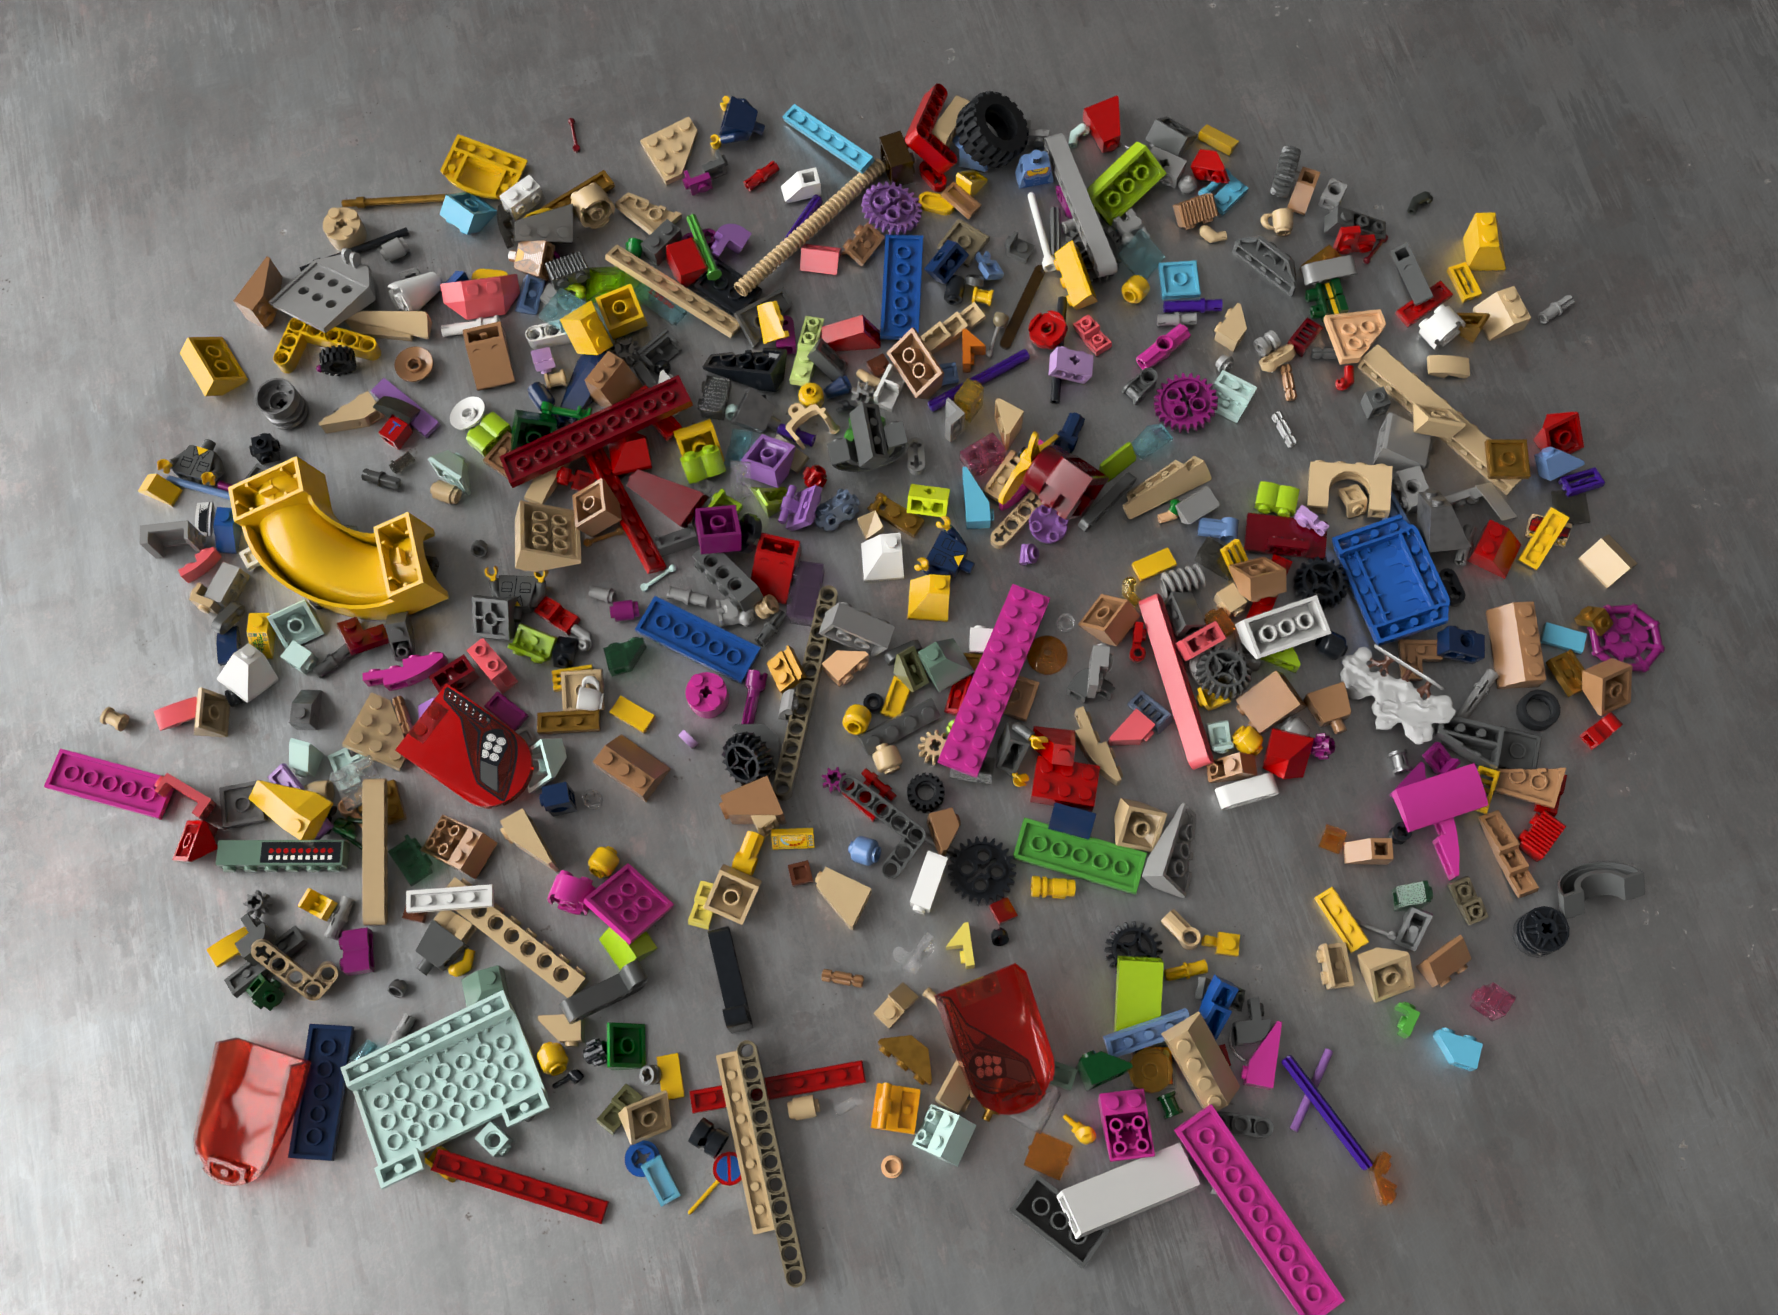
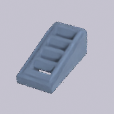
M1142 690L1127 703L1133 711L1137 708L1156 724L1153 730L1158 734L1173 721L1172 714ZM1144 699L1145 702L1138 707L1137 705ZM1149 705L1152 706L1148 711L1144 712ZM1155 711H1157L1158 713L1153 718H1151L1150 716Z

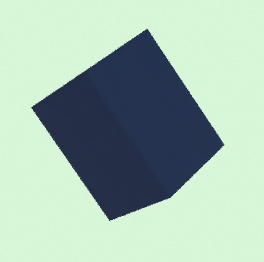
M1055 803L1048 829L1089 840L1096 813Z

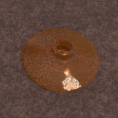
M1045 635L1034 639L1027 655V660L1031 668L1036 672L1051 675L1059 672L1065 666L1068 653L1066 646L1061 640L1054 636ZM1050 650L1051 655H1045L1044 651Z

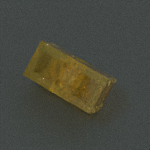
M967 378L954 396V403L965 413V420L970 423L983 406L984 387L978 381H972Z

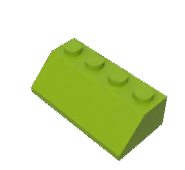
M1136 142L1087 188V192L1094 209L1111 226L1114 218L1121 217L1167 173L1148 147L1140 142Z

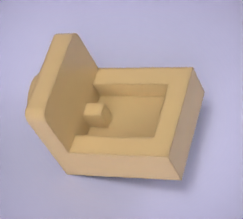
M198 582L196 587L192 589L189 600L201 612L218 614L221 607L214 600L203 597L207 588Z

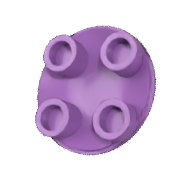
M1041 505L1031 513L1029 529L1038 541L1052 544L1060 541L1065 536L1069 520H1065L1057 515L1055 509Z

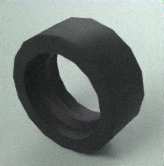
M1537 689L1528 692L1520 699L1516 714L1524 727L1533 731H1542L1548 729L1558 720L1561 707L1553 694L1546 690ZM1538 699L1545 702L1550 710L1549 718L1543 722L1534 720L1526 709L1529 701Z

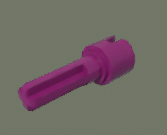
M748 670L745 683L748 693L741 724H754L760 692H763L766 687L767 673L760 674L758 670Z

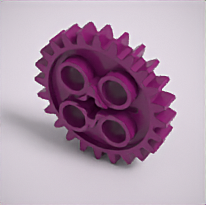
M1182 373L1181 378H1178L1175 374L1173 381L1167 378V384L1161 383V389L1156 390L1157 395L1154 396L1155 415L1159 416V422L1164 421L1165 428L1171 425V431H1174L1177 427L1179 428V433L1183 429H1186L1187 433H1189L1190 428L1197 431L1198 425L1205 428V422L1211 423V417H1215L1214 410L1218 409L1216 390H1212V383L1207 385L1206 378L1200 381V375L1193 378L1192 373L1189 374V377ZM1179 389H1182L1186 403L1182 400V394ZM1194 390V391H1196V392H1194V393H1189L1188 391ZM1186 404H1189V411L1192 417L1188 414ZM1196 406L1203 407L1201 409H1195Z

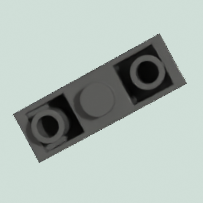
M735 724L732 727L735 734L747 731L748 733L754 732L755 736H761V741L766 742V747L771 749L770 755L774 756L771 761L775 764L772 769L776 773L781 752L779 737L765 724Z

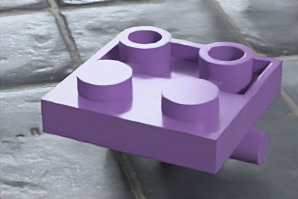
M789 485L787 494L783 497L780 506L781 513L778 522L786 524L787 521L786 529L790 531L811 525L816 518L815 511L817 505L821 501V487L814 485L797 492L795 499H793L797 487Z

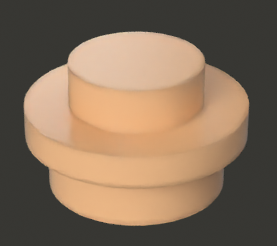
M894 1155L884 1158L881 1163L882 1173L888 1178L900 1176L903 1171L901 1159Z

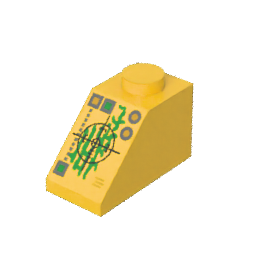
M249 613L247 625L249 644L263 653L266 659H273L276 632L267 619V616L271 614Z

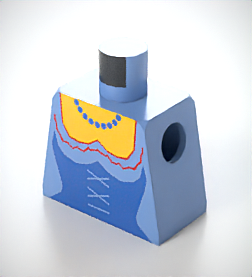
M1033 150L1030 154L1020 157L1015 171L1019 189L1054 183L1047 151Z

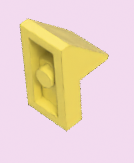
M969 922L963 923L946 946V950L963 948V951H959L961 964H965L966 969L975 967Z

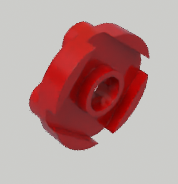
M1050 310L1047 311L1048 313L1037 314L1031 320L1028 330L1034 345L1039 348L1053 350L1065 338L1068 326L1060 313ZM1051 326V331L1045 333L1044 329Z

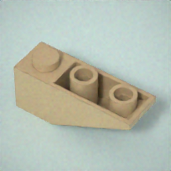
M366 391L358 395L350 403L341 406L335 413L326 416L319 422V425L327 434L370 427L385 417V415L373 408L376 401Z

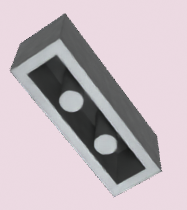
M861 403L849 413L859 467L876 469L889 459L879 405Z

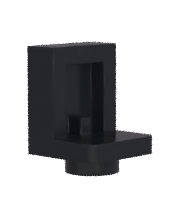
M558 637L552 651L554 667H574V656L579 644L578 638Z

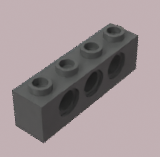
M699 549L692 555L696 562L694 564L695 568L700 573L704 572L707 580L712 585L717 584L720 593L724 597L728 595L730 602L736 609L740 607L744 612H747L764 598L759 587L723 552L701 555Z

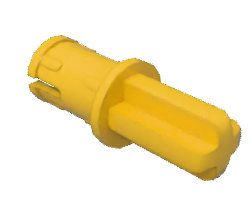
M1205 959L1192 963L1183 962L1182 966L1165 969L1164 976L1167 981L1184 977L1190 979L1192 976L1208 973V966Z

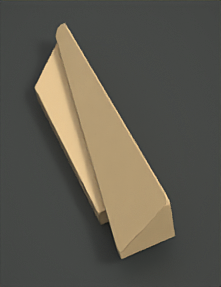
M359 311L345 320V323L353 332L373 338L413 341V336L429 339L433 323L425 311Z
M1193 456L1184 464L1175 460L1130 490L1126 496L1128 502L1123 504L1127 517L1129 519L1137 517L1210 481L1212 477L1205 461L1196 456Z

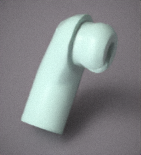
M1081 123L1070 132L1068 143L1070 148H1077L1079 136L1088 135L1090 132L1089 126Z

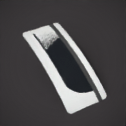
M212 502L197 503L195 527L205 537L211 536Z

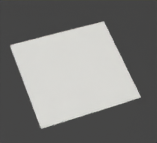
M1492 483L1475 485L1502 521L1517 517Z

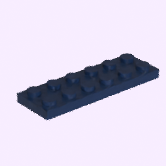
M309 1024L288 1158L334 1161L346 1088L341 1067L349 1064L355 1027Z

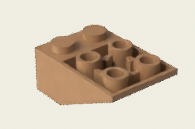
M501 321L464 329L465 346L477 391L515 383L506 332Z
M442 814L421 851L476 879L496 847L497 842L483 832Z

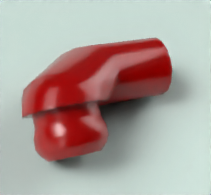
M1347 365L1344 367V377L1335 381L1338 390L1344 391L1354 384V366Z

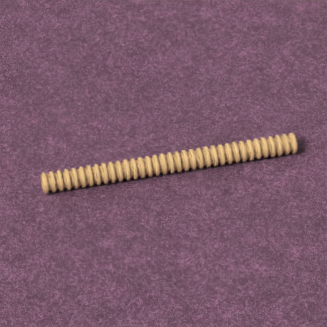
M875 158V161L863 174L859 172L857 176H854L837 194H834L829 201H826L821 208H818L817 212H814L792 234H789L784 241H781L780 245L772 249V252L767 254L768 256L761 259L755 267L751 268V271H748L747 274L743 275V278L735 282L736 291L741 296L746 297L752 289L756 288V285L758 286L760 282H763L781 263H784L789 256H792L793 252L800 249L818 230H821L826 223H829L830 219H833L838 212H841L846 205L850 204V201H853L858 194H861L866 187H869L874 180L880 177L886 171L885 164L880 159Z

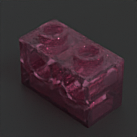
M992 432L960 451V461L964 467L968 468L973 477L981 476L987 472L988 468L993 465L998 466L1003 462L1006 449ZM988 450H995L996 453L991 454ZM974 459H977V460H979L980 462L975 464V463H972L971 461L974 460Z
M1492 982L1488 985H1483L1480 989L1477 988L1471 995L1473 1001L1470 1007L1489 1020L1495 1021L1506 1016L1516 997Z

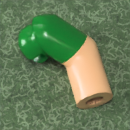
M1172 499L1168 512L1157 515L1160 524L1179 517L1175 505L1181 501Z

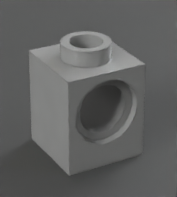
M1330 178L1318 206L1329 211L1335 209L1340 205L1348 185L1340 180Z

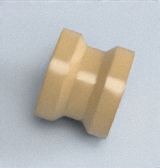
M768 594L754 605V610L761 619H767L771 614L779 611V604L774 596Z

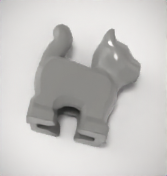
M1130 209L1125 213L1128 217L1124 221L1118 216L1113 219L1112 224L1113 228L1117 229L1122 237L1120 241L1123 244L1122 247L1136 249V234L1141 232L1142 236L1147 240L1151 238V235L1143 224V220L1136 215L1134 209Z
M730 597L724 600H715L721 628H724L725 625H736L738 623L744 627H749L754 621L753 608L747 612H740V607L736 609L730 602Z

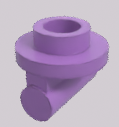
M1022 544L1019 564L1025 566L1036 563L1039 558L1038 548L1034 544Z

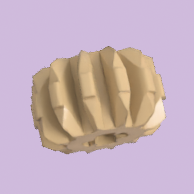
M935 730L934 735L930 731L926 732L927 738L921 736L920 741L922 743L918 744V749L921 750L919 756L925 757V763L932 760L933 766L936 765V760L939 759L947 740L945 739L946 733L944 732L939 736L938 730ZM932 745L939 746V750L934 751V748L932 750Z

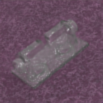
M731 461V496H734V499L739 503L744 502L746 497L751 498V462Z

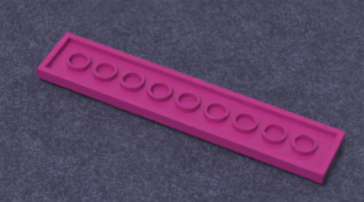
M1012 584L938 759L939 764L975 778L978 777L1046 612L1050 597Z
M1212 1104L1206 1106L1175 1128V1133L1298 1315H1326L1343 1303L1345 1299Z

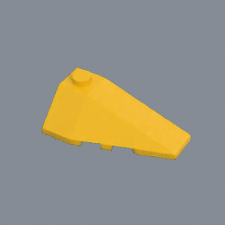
M257 780L248 798L285 831L299 840H315L334 804L317 792Z

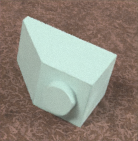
M291 738L289 741V767L295 771L294 774L303 778H306L307 775L315 777L324 754L311 743Z

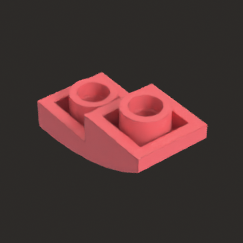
M1089 314L1073 323V327L1080 338L1096 357L1112 347V342L1100 331V325Z
M214 547L204 548L195 554L196 562L188 563L183 568L178 569L180 576L187 583H190L213 568L222 556Z
M197 697L188 698L155 710L154 715L159 730L177 727L183 722L194 720Z

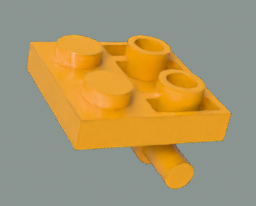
M877 1083L871 1128L915 1135L921 1089L895 1086L890 1083Z

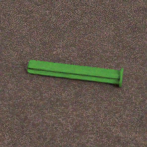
M688 215L686 218L708 266L707 278L709 280H716L721 277L722 272L720 269H717L696 215Z

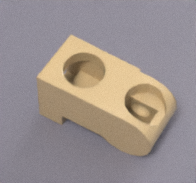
M451 910L440 911L434 918V921L465 944H467L477 930L476 926Z

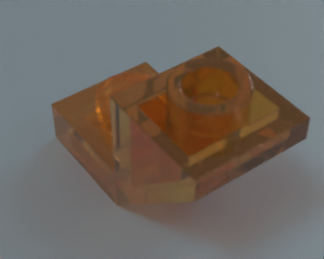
M1384 1151L1378 1152L1372 1167L1368 1171L1377 1204L1381 1207L1388 1204L1391 1205L1397 1196L1395 1192L1397 1185L1381 1176L1382 1174L1385 1175L1391 1167L1389 1161L1392 1156Z

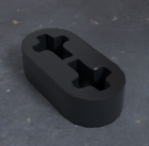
M1445 568L1440 571L1439 576L1450 598V606H1459L1465 599V591L1455 571ZM1444 575L1451 578L1449 582L1442 579ZM1454 593V595H1459V598H1452L1451 595Z

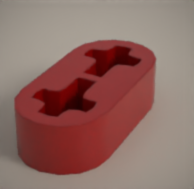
M922 161L919 165L920 176L934 192L944 191L947 186L946 176L939 174L929 164ZM924 168H931V173L928 170L924 171ZM935 179H936L938 182H941V181H942V184H939V183H936V184H935Z

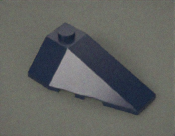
M607 351L599 355L582 354L575 365L560 407L577 410L578 406H581L584 410L589 407L593 400L585 379ZM564 416L565 420L570 424L577 421V418Z

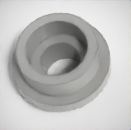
M1226 354L1219 357L1215 364L1218 372L1221 373L1222 370L1229 372L1234 365V358Z

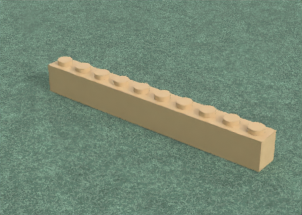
M1378 344L1361 359L1357 368L1379 387L1384 386L1386 393L1412 415L1414 403L1452 410L1466 423L1465 427L1451 439L1439 438L1488 479L1484 442L1486 439L1491 438L1486 437L1479 431L1476 425L1466 420L1461 412L1452 408L1430 386L1425 385L1419 380V377L1405 368L1401 361L1392 357L1387 349L1382 348ZM1523 479L1488 480L1507 496Z

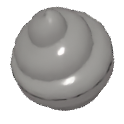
M1184 175L1180 178L1179 188L1183 193L1191 194L1197 189L1198 182L1194 176Z

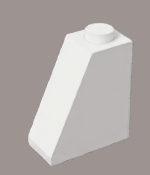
M928 850L910 900V906L913 907V911L920 914H925V912L930 914L948 867L947 857Z

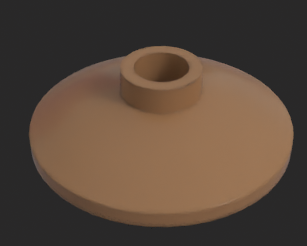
M422 347L406 348L396 357L395 371L405 381H421L432 371L433 358Z

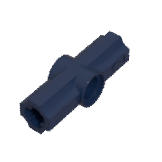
M1075 412L1069 413L1062 430L1058 432L1060 437L1054 442V445L1072 454L1085 418Z

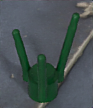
M348 816L346 819L342 817L337 818L333 823V832L341 835L342 838L362 850V844L355 840L357 836L354 835L355 825H353V823L362 824V819Z

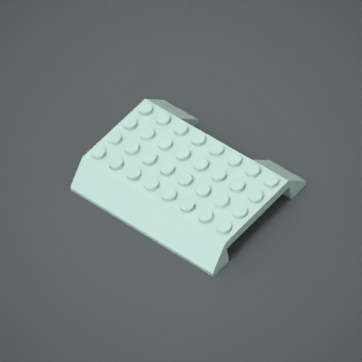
M504 990L341 1067L346 1086L353 1091L378 1164L374 1169L382 1190L424 1170L425 1153L502 1115L507 1127L510 1128L550 1108L548 1093L519 1018Z

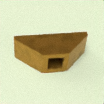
M912 1035L881 1038L878 1041V1045L881 1046L879 1051L889 1058L892 1055L898 1060L896 1064L905 1072L908 1069L915 1074L913 1078L921 1085L925 1083L929 1086L931 1085L932 1075L927 1047Z

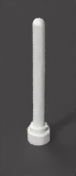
M1030 192L1028 199L1044 255L1042 266L1045 272H1053L1056 270L1053 261L1056 258L1051 255L1036 196L1033 192Z

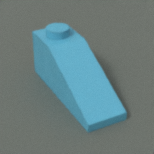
M962 467L966 529L990 528L991 521H994V509H990L988 499L968 468Z

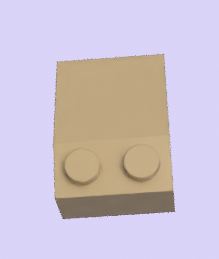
M523 808L500 820L503 826L500 830L510 844L514 843L518 848L556 873L560 871L535 823Z

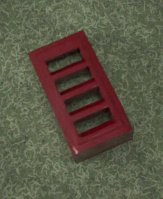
M1307 317L1287 344H1292L1296 354L1303 357L1322 331L1323 326ZM1307 324H1308L1309 326L1313 327L1314 329H1316V331H1314V330L1310 329L1309 327H1307ZM1305 329L1306 331H1308L1309 333H1311V334H1313V335L1311 336V335L1307 334L1306 332H1304L1303 330ZM1301 334V335H1303L1304 337L1308 338L1309 340H1306V339H1304L1303 337H1301V336H1299V335ZM1296 339H1298V340H1300L1301 342L1305 343V345H1303V344H1301L1300 342L1296 341Z

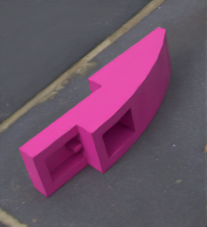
M431 652L425 656L411 655L409 658L402 659L403 667L395 665L385 670L371 669L369 672L362 673V677L368 687L384 684L389 691L398 690L429 678L428 676L448 664V658L441 652Z

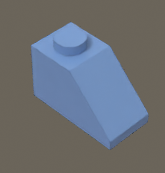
M1553 447L1544 448L1540 453L1534 455L1539 477L1550 481L1585 465L1583 460Z

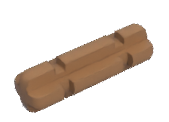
M1284 364L1281 366L1280 371L1283 376L1284 391L1286 392L1285 398L1287 401H1295L1297 393L1294 389L1296 387L1293 374L1291 373L1292 367L1290 364Z
M402 696L394 697L392 703L395 706V712L399 724H401L402 733L404 735L414 732V728L410 723L411 719L405 706L404 698Z
M823 969L822 981H833V983L848 986L853 984L854 987L860 988L863 986L864 977L862 975L855 974L853 976L852 973L832 972L829 969Z

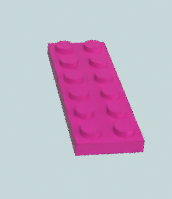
M61 748L44 785L45 788L159 820H162L174 788H172L165 798L155 792V783L161 775Z

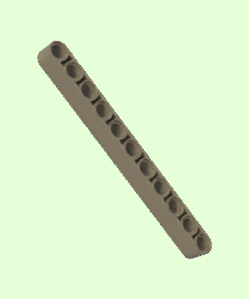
M831 585L822 587L819 592L802 663L805 674L810 669H814L816 673L812 676L806 674L807 677L799 681L800 683L797 685L795 692L796 696L799 697L798 709L804 707L807 711L804 714H798V709H794L793 715L789 717L773 783L774 793L781 801L789 800L793 795L821 678L822 663L825 661L830 640L825 636L818 638L815 634L820 631L823 619L819 616L838 604V592ZM828 594L834 596L831 600H826L824 597ZM814 650H818L821 652L820 655L816 657L811 656L810 654ZM805 688L812 690L808 695H804L801 692ZM795 727H801L803 729L798 734H794L792 732L793 728ZM791 746H795L798 748V750L795 753L787 752L788 748ZM785 766L793 767L790 773L782 771ZM782 785L789 787L785 793H779L778 788Z
M744 1040L737 1047V1055L785 1280L789 1286L797 1288L802 1286L807 1278L805 1262L759 1050L755 1043ZM746 1045H752L753 1054L749 1057H744L742 1054V1049ZM750 1067L758 1069V1075L754 1079H749L747 1076V1070ZM759 1088L763 1092V1097L759 1101H754L751 1095L752 1091ZM764 1110L767 1112L768 1119L765 1123L760 1124L756 1119V1115L759 1111ZM764 1133H770L773 1137L772 1143L768 1146L763 1145L761 1142V1137ZM770 1155H774L778 1162L776 1167L772 1169L766 1165V1159ZM773 1178H779L782 1181V1188L779 1191H774L771 1188ZM780 1200L785 1201L787 1204V1211L784 1214L778 1213L775 1209L776 1203ZM784 1223L792 1227V1234L788 1237L783 1236L780 1232V1228ZM789 1246L797 1250V1257L793 1260L788 1259L785 1255L786 1248ZM799 1270L802 1273L801 1282L795 1283L791 1280V1271Z

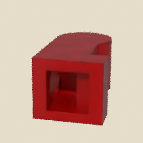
M1610 712L1579 735V737L1593 750L1610 737L1623 723Z

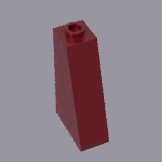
M638 469L630 475L629 482L626 485L683 528H687L688 524L695 518V508H702L709 498L708 495Z

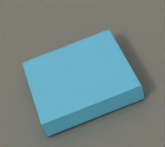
M1197 260L1158 263L1162 300L1201 296Z

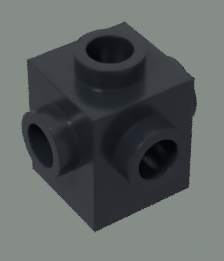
M262 433L251 437L250 453L261 465L281 460L279 452L281 447L278 439L275 440L270 433Z

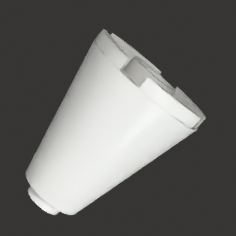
M425 273L389 284L388 288L391 289L388 291V294L397 310L419 311L441 290L440 284H443V279L438 273Z

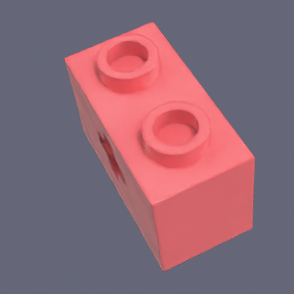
M1214 621L1176 642L1175 646L1183 660L1187 661L1225 640L1226 637L1217 621Z

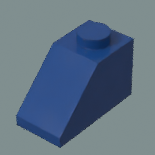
M217 507L213 524L216 550L219 553L238 554L243 530L242 526L234 522L232 508Z

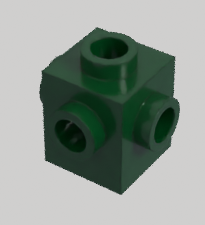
M261 973L245 990L253 999L251 1002L260 1009L265 1007L269 1011L278 1006L285 995L281 989L282 984L273 977L269 980Z

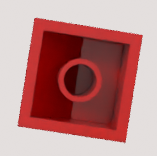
M1490 519L1483 528L1469 556L1468 562L1505 579L1522 544L1508 527Z

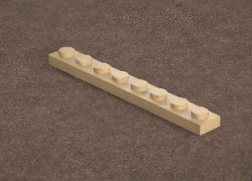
M619 245L614 246L606 253L605 260L729 338H732L741 329L734 317Z
M737 1051L716 1055L753 1235L775 1230Z

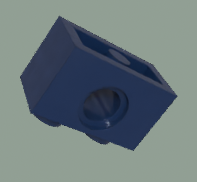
M947 240L924 270L935 281L946 284L969 254L957 242Z
M1447 626L1445 629L1437 632V656L1474 664L1485 658V635L1476 633L1474 630H1462L1457 626Z
M567 782L541 787L542 794H539L541 806H544L546 812L548 811L553 817L577 812L575 794Z

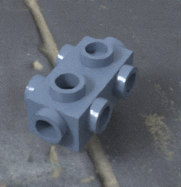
M838 489L836 496L816 508V518L814 521L819 529L823 527L825 531L835 530L838 528L839 523L844 520H852L856 516V513L859 512L858 505H860V501L855 494L851 495L847 489Z

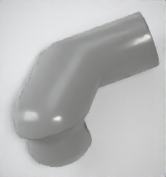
M574 624L571 628V633L579 637V649L582 651L590 650L592 647L591 633L578 624Z

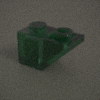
M633 637L624 643H611L608 647L603 648L608 670L612 677L631 672L647 648L643 637Z
M1428 880L1396 886L1391 890L1394 911H1407L1411 906L1422 909L1433 899V890L1429 886Z

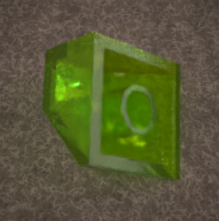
M588 267L591 278L587 279L586 302L592 301L597 303L596 297L625 286V272L618 267Z

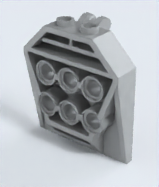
M343 248L341 255L314 260L268 302L270 306L326 333L375 301V281L372 277L371 269L367 265L361 264L360 254L352 252L348 248Z

